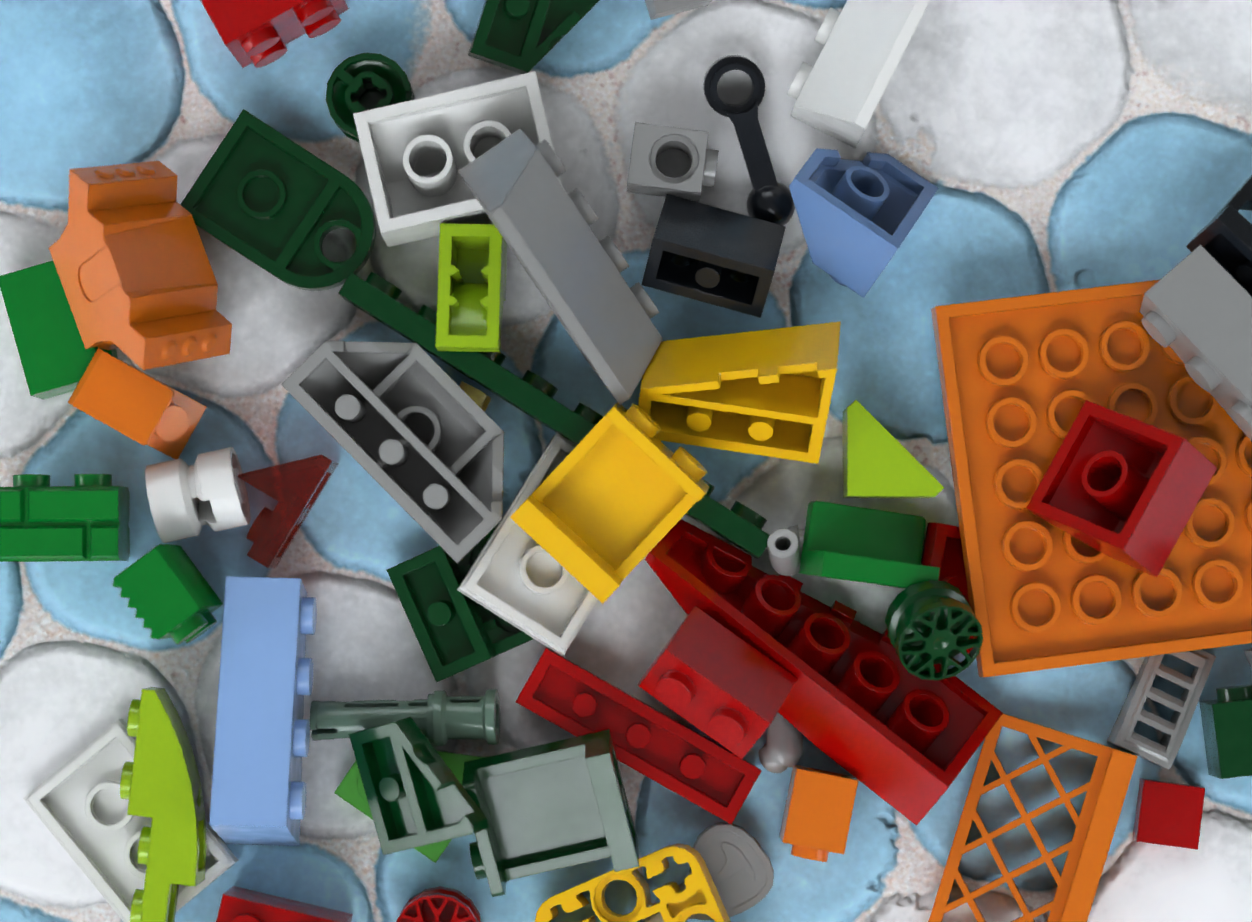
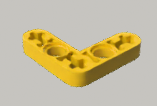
M679 843L668 845L639 858V867L617 872L613 869L557 893L541 904L535 918V922H551V920L559 915L556 905L560 904L566 913L580 909L589 904V901L582 893L590 891L592 909L601 922H637L658 912L661 913L664 922H687L691 915L698 913L708 915L715 922H731L704 859L691 846ZM673 856L677 864L687 862L692 870V873L684 879L687 889L681 890L676 882L662 885L653 890V893L660 900V902L653 904L651 902L649 884L638 871V868L646 867V876L649 879L669 868L667 857ZM624 880L635 889L637 903L631 913L617 914L610 910L606 904L605 890L611 881ZM595 915L580 922H596Z

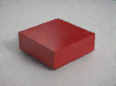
M1140 778L1133 840L1198 850L1205 788Z

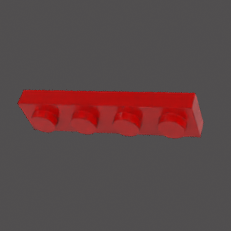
M547 647L516 700V703L576 737L609 729L618 761L729 824L733 823L762 771L761 768L745 759L737 757L724 747Z

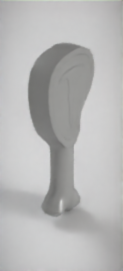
M719 822L707 827L698 835L693 848L704 859L729 917L746 911L766 897L773 886L774 870L769 857L750 833L736 824ZM691 867L689 868L688 875L692 873ZM683 881L679 885L681 890L687 889ZM658 912L646 917L641 922H664L661 913ZM701 913L693 914L689 917V919L713 920L708 915Z

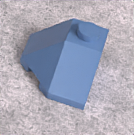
M816 148L789 185L812 263L828 273L834 281L850 288L863 298L894 256L938 190V187L889 154L868 152L862 161L841 159L838 150Z

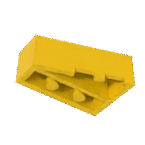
M841 321L661 341L642 376L638 406L661 427V430L655 435L660 441L818 464L837 372Z

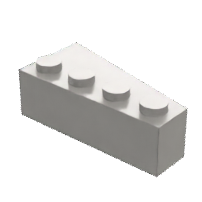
M1200 245L1144 293L1140 312L1144 317L1141 319V322L1149 335L1163 347H1171L1184 362L1191 378L1214 397L1252 442V296Z

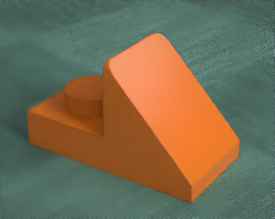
M99 348L68 401L72 406L142 445H148L173 459L179 458L207 406Z

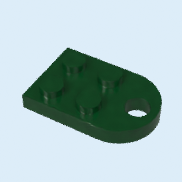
M244 109L180 204L192 214L196 226L282 282L302 290L321 291L344 284L351 272L356 275L364 267L375 243L376 223L374 213L367 197L358 185L346 175ZM335 229H347L356 238L354 254L343 262L328 260L322 250L325 236Z

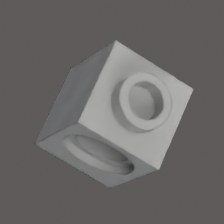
M635 122L627 192L662 197L670 194L692 201H699L702 185L714 187L719 150L707 149L709 132ZM667 149H679L688 155L691 161V168L685 175L671 178L659 171L656 160Z

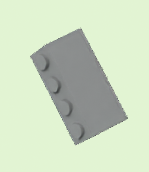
M520 128L458 172L584 358L618 404L621 405L631 398L663 339L650 320L659 311L639 282L629 288L621 276L620 272L628 268L629 265L611 238L607 236L601 241H598L589 225L598 220L581 192L576 188L568 194L557 177L567 170L549 143L544 139L535 145Z

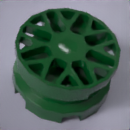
M361 53L344 60L334 69L327 83L326 103L332 119L346 137L358 143L360 142L354 113L415 99L410 81L401 67L390 58L375 53Z
M927 580L919 582L900 592L888 607L885 618L888 629L887 636L896 649L900 662L910 674L924 680H942L953 677L969 667L979 654L983 642L981 624L958 587L946 581ZM970 636H977L975 639H969ZM969 648H973L970 653L966 651ZM961 652L966 658L959 662L953 657ZM941 663L940 672L936 673L934 665Z

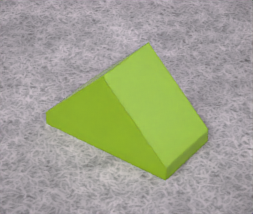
M857 400L852 402L843 411V498L936 497L944 489Z

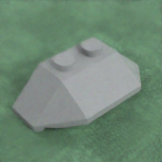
M326 340L281 384L456 563H459L503 519L504 431L417 343Z

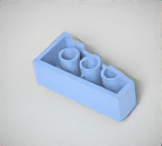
M226 576L209 825L225 844L300 846V820H304L306 810V783L302 782V757L308 756L310 742L309 720L303 719L304 695L311 696L313 687L312 658H305L306 634H315L317 620L316 598L307 597V591L301 578Z

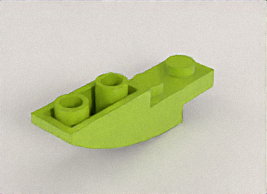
M149 687L142 689L141 700L133 699L130 705L127 734L130 737H136L133 762L126 761L124 763L120 781V798L129 800L127 815L152 818L151 827L143 826L139 838L138 864L147 865L144 890L136 889L133 895L130 922H175L179 885L197 886L205 880L207 848L205 807L197 764L181 718L165 688Z

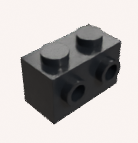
M667 194L655 230L641 285L761 318L786 226Z

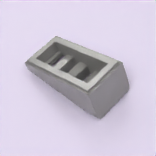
M1202 649L1170 653V655L1195 666L1190 677L1161 664L1164 654L1145 657L1107 741L1170 770L1216 656ZM1157 675L1185 688L1180 699L1153 687L1152 684L1155 676ZM1149 698L1174 710L1170 721L1144 710L1143 706L1146 699ZM1137 721L1164 732L1160 743L1133 732Z

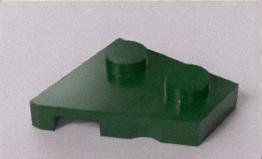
M485 0L468 56L519 74L528 73L600 0Z

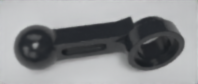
M739 55L722 57L715 61L705 74L703 81L705 98L713 110L720 115L729 117L734 125L753 188L747 198L749 217L784 226L792 218L795 205L790 189L776 180L758 120V106L762 102L765 93L763 74L757 65L746 57ZM741 70L751 78L752 91L749 97L740 104L725 103L718 96V81L728 71Z

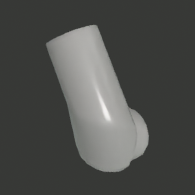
M798 525L776 530L770 534L767 540L771 566L780 575L793 576L799 572L805 529L798 530Z
M780 713L776 714L768 727L767 742L758 752L762 766L772 773H782L787 767H794L803 754V734Z

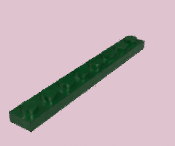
M351 272L338 292L350 304L412 343H417L431 355L576 445L603 418L602 415L580 402L574 412L553 399L558 388L529 370L525 372L522 379L501 366L506 358L501 352L438 351L436 348L437 312L424 304L418 313L412 311L397 301L402 291L373 272L369 274L366 281ZM702 479L709 486L708 492L689 509L686 515L756 559L760 558L767 547V540L770 536L762 530L767 520L738 501H735L730 510L709 497L715 487Z

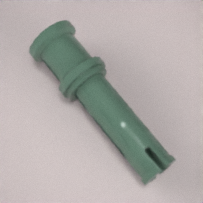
M488 689L484 696H448L445 690L434 691V694H428L427 699L401 701L364 700L353 702L312 701L310 708L311 737L313 741L350 738L349 734L411 717L425 737L428 738L429 742L435 743L436 746L447 745L449 739H485L488 745H497L500 739L499 693L497 689Z

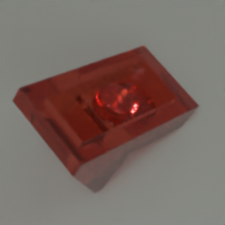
M317 455L237 475L238 478L278 501L273 511L264 507L252 524L246 539L254 544L247 556L267 568H276L339 463L327 456Z

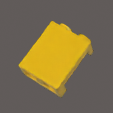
M617 402L510 517L602 604L689 509L705 496L709 489V486L702 480L707 473L703 465L682 447H679L674 453L655 436L661 430V427L651 416L634 403L627 410Z

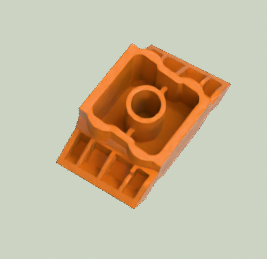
M160 161L69 169L68 224L59 240L49 247V251L85 349L99 347L104 350H116L119 348L142 370L230 354L232 323L216 310L218 284L193 216L176 202L178 175Z

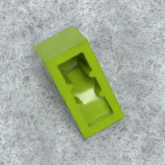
M440 223L436 348L438 351L500 352L503 304L506 301L507 243L494 224Z

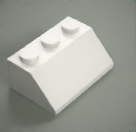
M847 0L842 12L830 7L814 41L824 45L814 67L803 62L787 92L788 96L796 99L791 116L856 148L931 0Z
M536 71L353 114L380 233L388 248L440 236V223H493L458 171L521 128L535 145L545 139L554 150ZM557 177L560 183L562 184L561 177Z

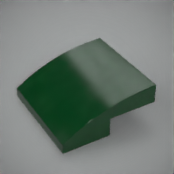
M496 526L459 563H456L441 546H437L387 569L436 683L533 640L529 635L457 590Z

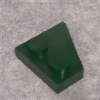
M411 717L349 734L383 855L475 834L490 828L486 816Z

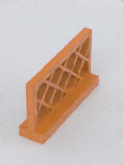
M1003 713L985 737L928 922H942L945 913L966 902L977 922H986L974 898L1004 883H1007L1023 913L1021 917L1011 922H1035V917L1049 910L1047 922H1087L1138 756ZM1002 726L1027 734L1040 758L1007 774L995 752ZM1037 737L1063 746L1045 754ZM1070 749L1098 756L1090 782L1068 793L1063 788L1049 761ZM992 761L1001 778L984 786ZM1043 764L1060 797L1027 813L1010 780ZM1004 784L1021 817L989 833L977 811L979 800L982 794ZM1087 791L1080 815L1078 816L1070 799ZM1064 803L1076 825L1072 841L1048 852L1031 819ZM974 820L982 837L966 845ZM1025 823L1042 856L1009 872L992 839ZM986 843L1003 876L971 892L959 870V865L964 853ZM1068 851L1063 871L1060 875L1052 859ZM1046 863L1058 885L1054 900L1030 911L1013 878ZM956 880L964 896L948 903L954 881Z

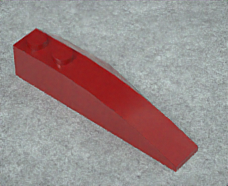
M682 519L675 524L645 558L646 562L687 615L696 606L798 678L778 713L817 748L916 826L949 788L1003 714V712L956 676L942 680H924L910 674L900 662L896 649L887 636V628L881 634L854 620L857 613L854 609L836 600L830 607L801 592L803 583L795 578L780 574L779 576L769 575L752 566L751 555ZM935 664L936 673L940 672L941 664Z

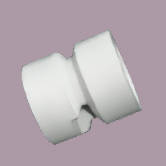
M233 447L198 454L194 465L190 466L180 458L146 466L145 482L148 501L156 530L163 543L199 536L203 525H208L213 531L218 532L250 524L251 517L247 489L241 465Z

